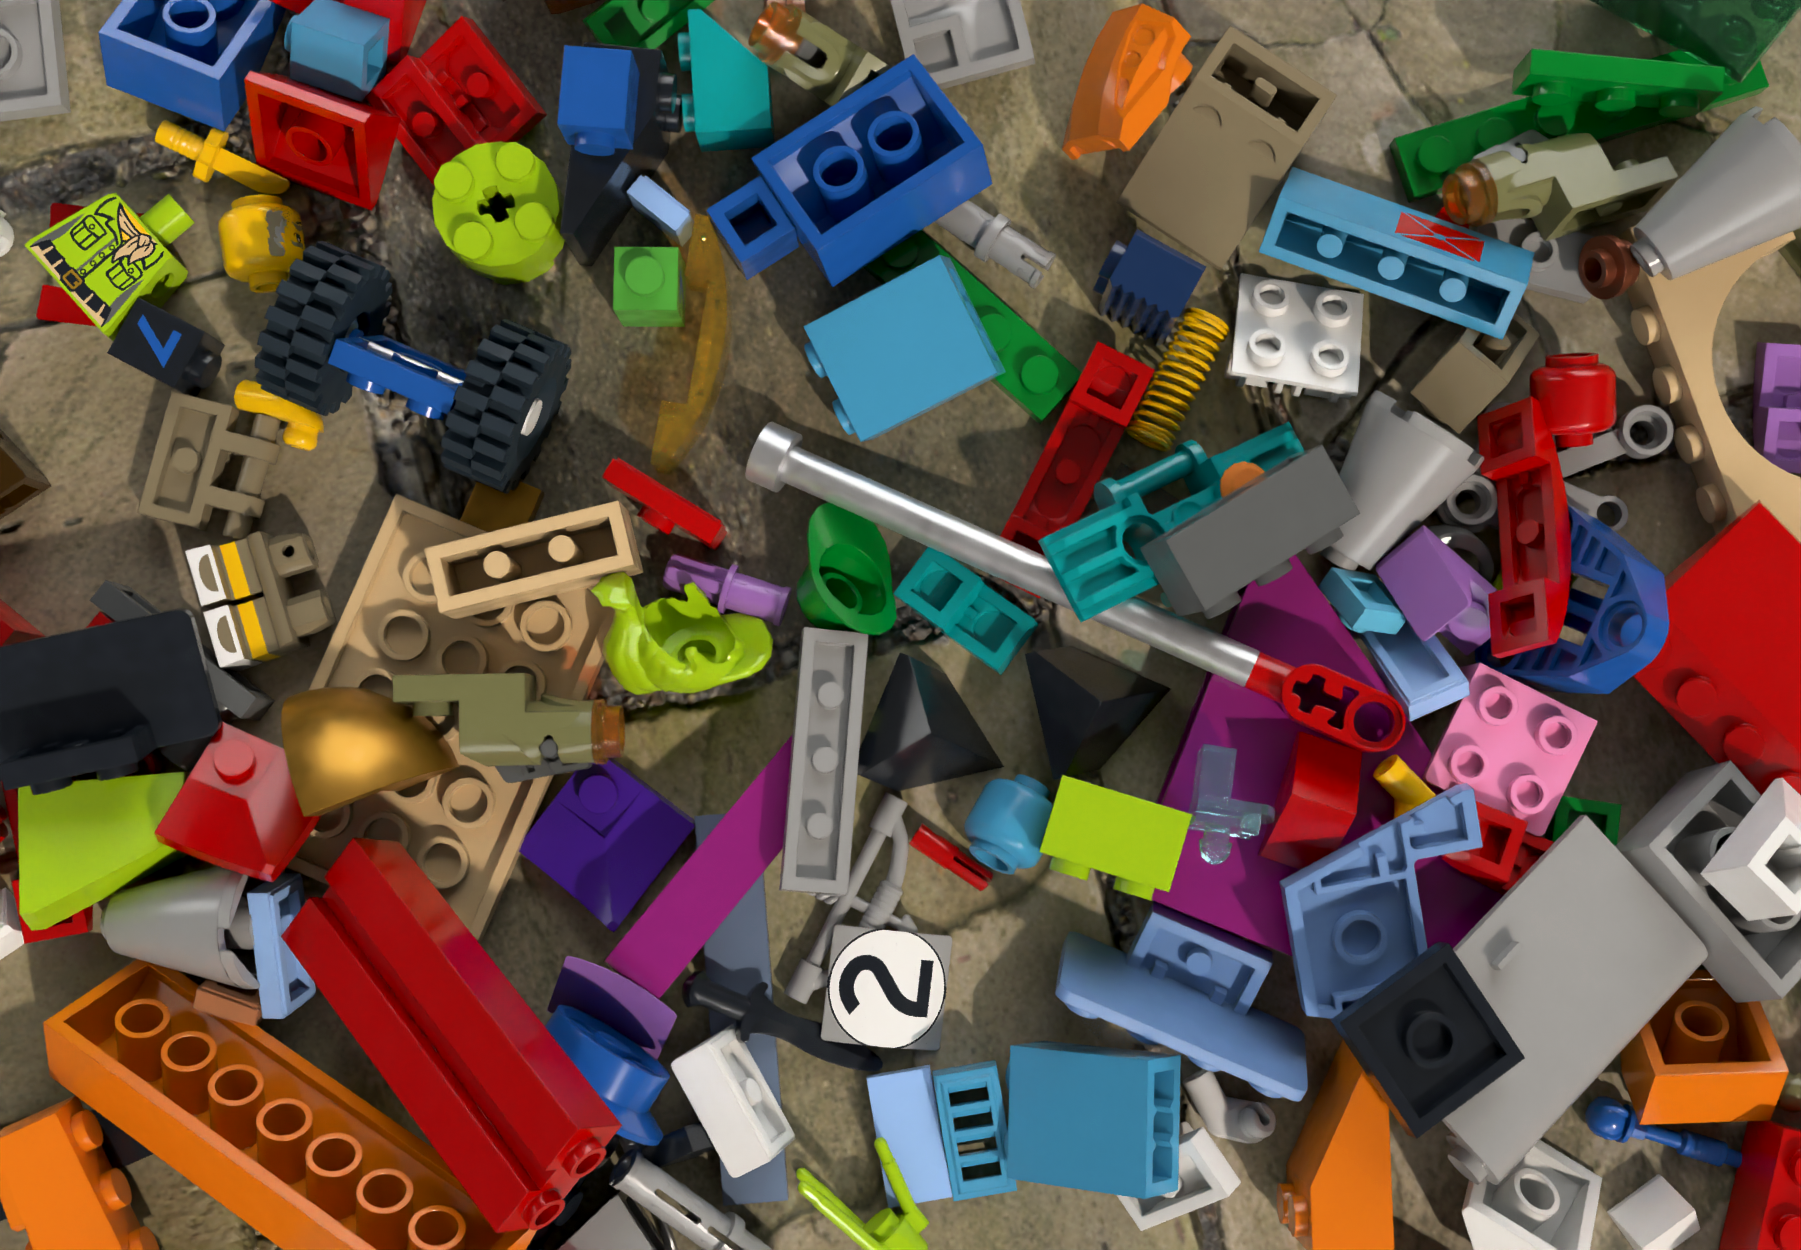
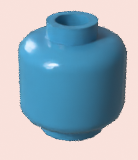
M1022 774L1016 775L1014 780L997 778L988 782L965 820L964 831L966 837L971 842L969 847L970 853L986 866L1004 874L1011 875L1015 873L1017 868L1028 869L1036 866L1043 855L1039 851L1053 808L1052 803L1047 800L1050 795L1048 788L1034 778Z

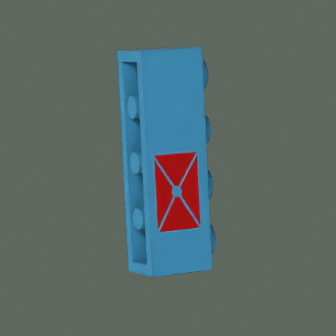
M1292 167L1279 195L1259 252L1501 340L1528 286L1534 252L1295 167Z

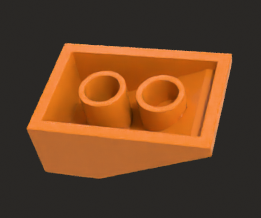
M1342 1039L1287 1161V1183H1278L1277 1185L1278 1217L1281 1224H1288V1230L1291 1232L1292 1237H1295L1306 1250H1394L1389 1107Z

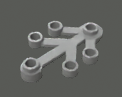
M1494 403L1484 409L1480 415L1509 405V403ZM1638 406L1621 416L1614 431L1594 438L1593 445L1571 447L1558 452L1557 455L1563 478L1622 454L1635 459H1645L1662 452L1669 446L1673 438V423L1669 415L1657 406ZM1633 424H1639L1646 429L1648 439L1645 445H1639L1632 440L1630 429ZM1479 440L1474 449V452L1479 454ZM1479 466L1462 485L1435 509L1442 524L1463 527L1472 533H1477L1487 526L1499 530L1496 481L1481 475ZM1564 481L1568 505L1597 520L1598 507L1601 504L1607 505L1615 514L1614 523L1608 527L1617 532L1625 526L1628 520V509L1620 498L1613 495L1600 497ZM1460 492L1468 493L1473 497L1475 509L1472 514H1464L1458 510L1456 497Z

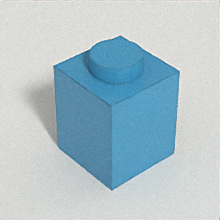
M314 0L299 15H294L286 28L284 47L287 52H290V79L361 102L386 75L390 19L334 0Z

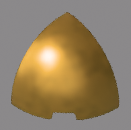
M357 687L319 688L289 696L283 703L281 712L283 746L291 780L304 817L323 815L380 791H401L460 767L445 738L424 716H413L412 707L393 702V699L375 693L372 690Z

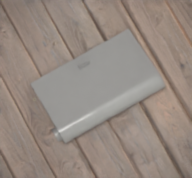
M1580 815L1453 948L1525 1057V1059L1442 1120L1451 1130L1447 1134L1446 1140L1453 1149L1447 1155L1453 1166L1467 1179L1477 1185L1483 1179L1495 1185L1499 1184L1708 956L1706 947L1698 936L1587 815Z

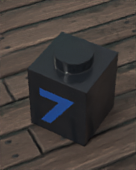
M138 297L107 353L183 394L197 397L201 388L209 387L217 377L222 364L220 354L225 345L205 331Z

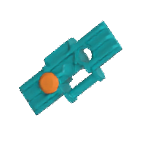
M1288 421L1209 459L1203 448L1196 441L1188 440L1175 448V454L1115 481L1112 478H1106L1096 483L1094 486V497L1100 511L1038 541L1080 622L1082 623L1159 584L1140 550L1142 546L1291 455L1304 451L1290 422ZM1184 478L1191 493L1190 497L1153 515L1148 513L1141 497ZM1122 539L1132 547L1136 559L1129 556L1125 551ZM1162 592L1160 598L1163 605L1172 607L1166 594Z

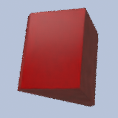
M250 71L244 78L256 164L287 178L289 181L372 211L379 198L401 117L290 79L289 76Z

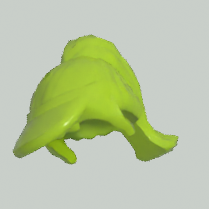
M624 572L611 573L601 577L596 586L591 590L602 606L612 607L615 612L612 625L603 641L602 653L605 663L610 668L617 682L624 689L635 695L650 694L662 690L675 693H697L718 685L747 678L762 670L771 658L773 638L766 623L760 618L743 613L721 615L717 607L711 606L705 592L697 587L695 582L685 584L684 592L688 596L687 602L673 597L660 598L644 606V608L640 605L632 578Z

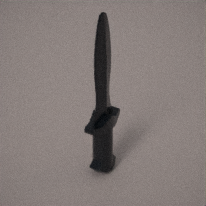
M701 969L694 971L683 983L681 995L686 1007L704 1006L735 1019V1033L739 1043L748 1042L750 1034H765L782 1039L814 1057L842 1067L862 1071H879L883 1067L882 1060L866 1046L825 1041L821 1038L822 1023L797 1017L777 1007L764 995L768 988L766 982L756 984L747 995H744L711 981L705 971Z

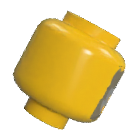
M250 195L238 198L231 203L232 209L225 212L218 221L223 266L227 275L231 278L249 283L250 291L256 293L275 292L282 279L285 281L289 279V268L296 258L301 261L303 260V251L306 248L300 215L295 209L283 205L282 198L278 196Z

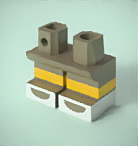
M258 531L248 535L246 539L220 546L209 544L185 551L201 606L212 609L203 612L219 668L242 671L311 646L308 636L317 634L337 621L331 600L326 591L319 589L296 597L290 576L319 567V560L313 540L304 533L274 537L265 532Z

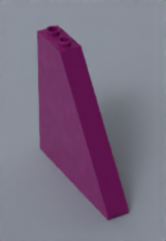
M1296 554L1289 558L1293 568L1285 575L1259 587L1254 580L1237 591L1242 600L1230 609L1221 633L1222 635L1295 667L1305 664L1325 666L1392 696ZM1206 671L1155 802L1156 804L1192 814L1170 891L1166 892L1155 888L1152 900L1292 956L1279 881L1300 869L1258 856L1297 732L1301 731L1346 747L1349 746L1292 721L1285 715L1280 703ZM1312 678L1306 685L1295 683L1292 692L1301 698L1298 708L1308 713L1315 705H1322L1335 711L1336 713L1329 719L1328 724L1339 729L1340 714L1344 706L1354 697V694L1343 689L1342 700L1336 702L1319 692L1322 682L1316 678ZM1367 703L1363 704L1356 711L1354 727L1360 737L1370 742H1377L1387 734L1390 721L1388 714L1382 707ZM1406 715L1404 733L1393 747L1380 752H1362L1357 813L1338 849L1394 819V798L1373 777L1375 769L1388 757L1397 754L1436 796L1444 792L1423 780V773L1431 759L1432 753ZM1442 855L1418 859L1414 864L1428 949L1438 941L1449 943L1453 949L1504 896L1455 869L1441 859Z

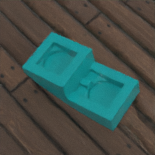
M930 547L925 550L893 593L895 597L999 675L1003 674L1038 626L1034 618L985 585L979 576L950 556Z

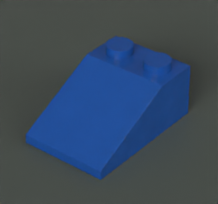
M122 0L98 32L106 84L122 92L225 131L247 98L244 78L250 71H261L287 8L269 0Z

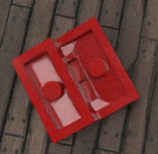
M461 16L422 56L417 58L406 55L365 96L372 107L401 117L396 138L433 185L441 165L450 162L456 155L476 144L500 141L506 143L517 142L547 116V113L474 20Z

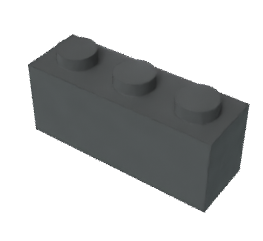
M1319 445L1291 455L1142 546L1140 550L1178 617L1203 612L1206 619H1210L1237 605L1242 600L1237 591L1255 580L1259 587L1288 573L1293 568L1289 558L1298 552L1306 549L1309 555L1314 554L1340 540L1344 535L1339 527L1359 515L1360 512L1323 445Z

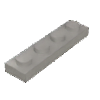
M804 627L801 631L779 891L835 896L848 895L869 634Z

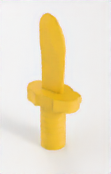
M168 120L162 121L157 129L155 142L196 161L193 177L201 181L209 182L213 173L217 170L241 184L265 194H281L290 188V181L287 178L226 150L225 147L229 133L213 127L205 139Z

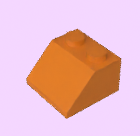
M1695 970L1620 1052L1621 1073L1639 1125L1770 1121L1789 1073L1760 1001L1736 1003L1708 970Z

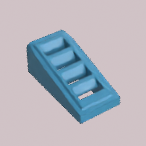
M991 1060L932 1070L953 1201L1017 1191L1016 1180L1007 1178V1155L1004 1150V1136L1008 1130L996 1061ZM987 1087L988 1098L950 1104L949 1093ZM991 1112L993 1123L960 1129L954 1128L953 1118ZM995 1137L997 1148L959 1154L957 1143ZM999 1162L1001 1174L963 1180L961 1170L963 1167Z

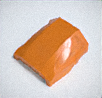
M1143 3L1112 12L1098 35L1084 66L1071 108L1062 150L1071 160L1078 159L1082 154L1118 148L1123 152L1130 151L1167 106L1170 94L1188 77L1193 65L1182 54V50L1191 36L1174 17Z

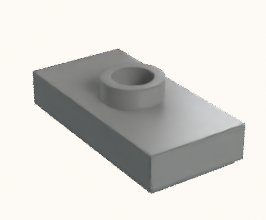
M1499 220L1485 225L1475 221L1473 231L1534 252L1526 289L1582 304L1591 298V294L1587 291L1579 276L1578 265L1583 246L1589 239L1595 236L1575 232L1544 242L1532 220Z

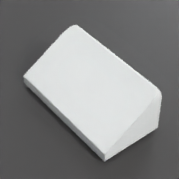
M732 1024L676 1058L671 1063V1067L728 1173L733 1178H738L770 1162L796 1138L746 1044L737 1041L736 1027Z

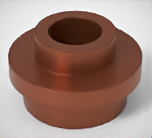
M1605 234L1589 239L1583 246L1579 256V276L1587 291L1594 297L1599 299L1618 297L1637 280L1640 265L1630 250V245L1632 244L1629 241L1614 235Z

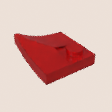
M222 722L220 729L212 737L154 834L158 842L183 853L240 874L274 882L299 851L322 815L303 816L283 748Z

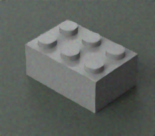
M1730 760L1686 772L1615 847L1702 941L1708 952V956L1702 965L1736 1003L1783 999L1801 979V910L1797 915L1747 921L1700 874L1761 797L1760 793Z

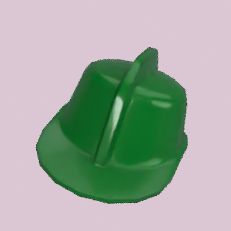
M829 502L818 506L808 521L807 547L809 563L796 586V600L802 613L812 625L819 629L880 635L889 631L897 618L893 595L890 558L884 538L877 526L868 519Z

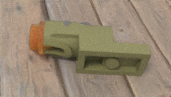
M772 1L758 17L748 40V45L758 51V59L761 62L772 67L830 106L835 105L892 68L793 4H788L784 7L777 1ZM957 110L967 123L969 117Z
M1530 129L1474 156L1471 162L1460 165L1454 174H1450L1444 180L1442 198L1447 214L1459 225L1468 224L1472 227H1480L1499 220L1531 217L1544 242L1648 211L1679 176L1667 156L1641 164L1637 159H1630L1612 168L1601 146L1589 133L1566 134L1548 139L1536 130Z
M527 673L393 675V702L413 705V716H453V704H459L460 754L485 766H495L506 783H516L588 769L592 767V763L596 765L607 764L608 758H622L624 756L625 717L623 706H608L606 699L577 701L541 694V701H536V676Z

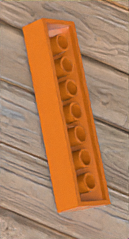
M136 959L43 1022L49 1075L51 1078L283 1250H526L537 1231L528 1228L496 1233L434 1148L257 1025L252 1026L228 1019L225 1020L194 1009V999L199 985L178 970Z

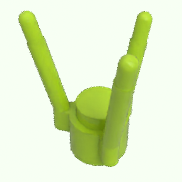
M879 1137L874 1141V1147L903 1211L902 1213L895 1214L891 1208H885L876 1213L865 1224L807 1169H797L796 1177L800 1181L797 1186L799 1193L863 1250H928L929 1244L920 1235V1232L927 1227L929 1220L916 1206L896 1159L893 1157L887 1141L883 1137Z

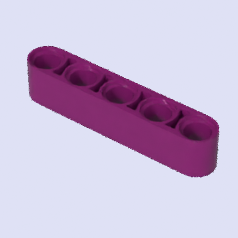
M792 735L605 959L604 962L615 972L642 987L657 999L670 987L783 849Z

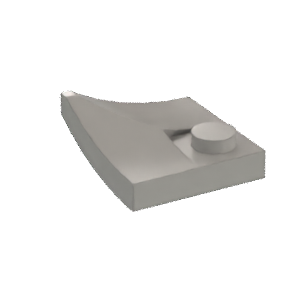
M890 0L905 59L914 54L941 90L1035 64V57L1020 0Z

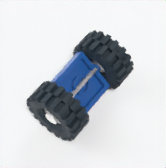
M324 241L317 242L315 247L310 245L303 251V260L301 261L296 258L290 266L289 279L287 281L281 280L275 291L279 295L274 306L269 305L264 317L269 321L266 329L260 331L257 345L261 346L262 350L255 356V368L260 369L255 377L257 383L262 385L261 389L323 416H328L329 412L332 414L337 412L341 402L346 404L352 396L353 386L375 394H384L385 389H389L407 397L405 406L420 415L437 420H443L444 415H448L445 425L449 426V428L442 436L441 447L445 448L441 454V462L445 463V468L505 494L509 493L510 490L514 491L519 485L520 478L524 480L529 473L532 460L536 462L541 452V444L544 438L548 437L552 428L550 425L553 417L558 414L562 404L560 397L566 390L569 378L565 376L571 369L572 362L569 359L572 352L568 344L511 320L504 319L501 320L500 326L496 324L490 330L488 340L485 338L482 340L477 348L475 361L470 360L466 370L460 369L383 336L386 326L382 325L383 319L389 315L391 303L386 300L392 294V283L388 282L391 274L389 270L385 269L386 267Z

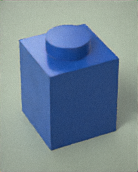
M564 45L557 125L567 144L574 145L575 150L593 156H609L614 154L615 148L633 149L640 72L632 50Z
M761 175L706 210L713 230L746 280L799 247L795 227Z

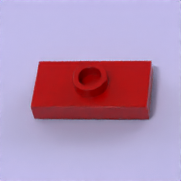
M613 458L601 476L610 487L642 506L636 516L668 536L673 528L677 527L716 551L727 534L726 527L721 520L620 458H617V460Z

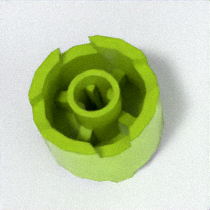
M500 141L476 144L456 155L450 162L441 165L434 179L435 190L432 197L434 224L448 248L465 267L471 269L478 276L492 279L495 283L502 285L529 282L553 267L555 264L553 260L563 249L565 242L560 234L564 196L546 164L536 157L530 149L516 142L506 143ZM509 206L510 208L506 209L509 218L502 222H496L493 215H496L499 209Z

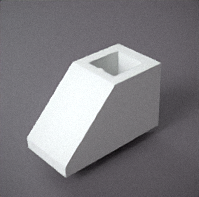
M1783 778L1774 779L1700 873L1747 921L1797 915L1801 910V795Z

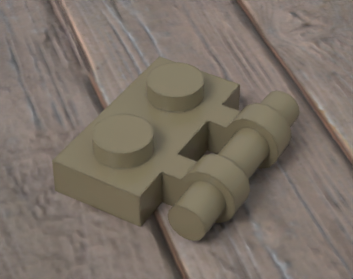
M171 391L137 513L207 531L214 507L228 511L222 535L237 540L246 539L250 534L254 518L261 519L265 500L259 498L269 464L276 465L280 446L276 445L275 441L281 420L256 414L250 437L237 434L234 431L240 410L233 406ZM228 453L244 457L234 491L219 488Z

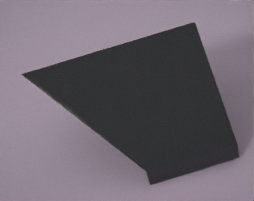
M1073 646L1025 654L1053 780L1062 778V775L1069 777L1101 769L1171 690L1167 686Z
M899 653L860 747L857 775L893 790L902 791L1004 767L948 676L909 655Z

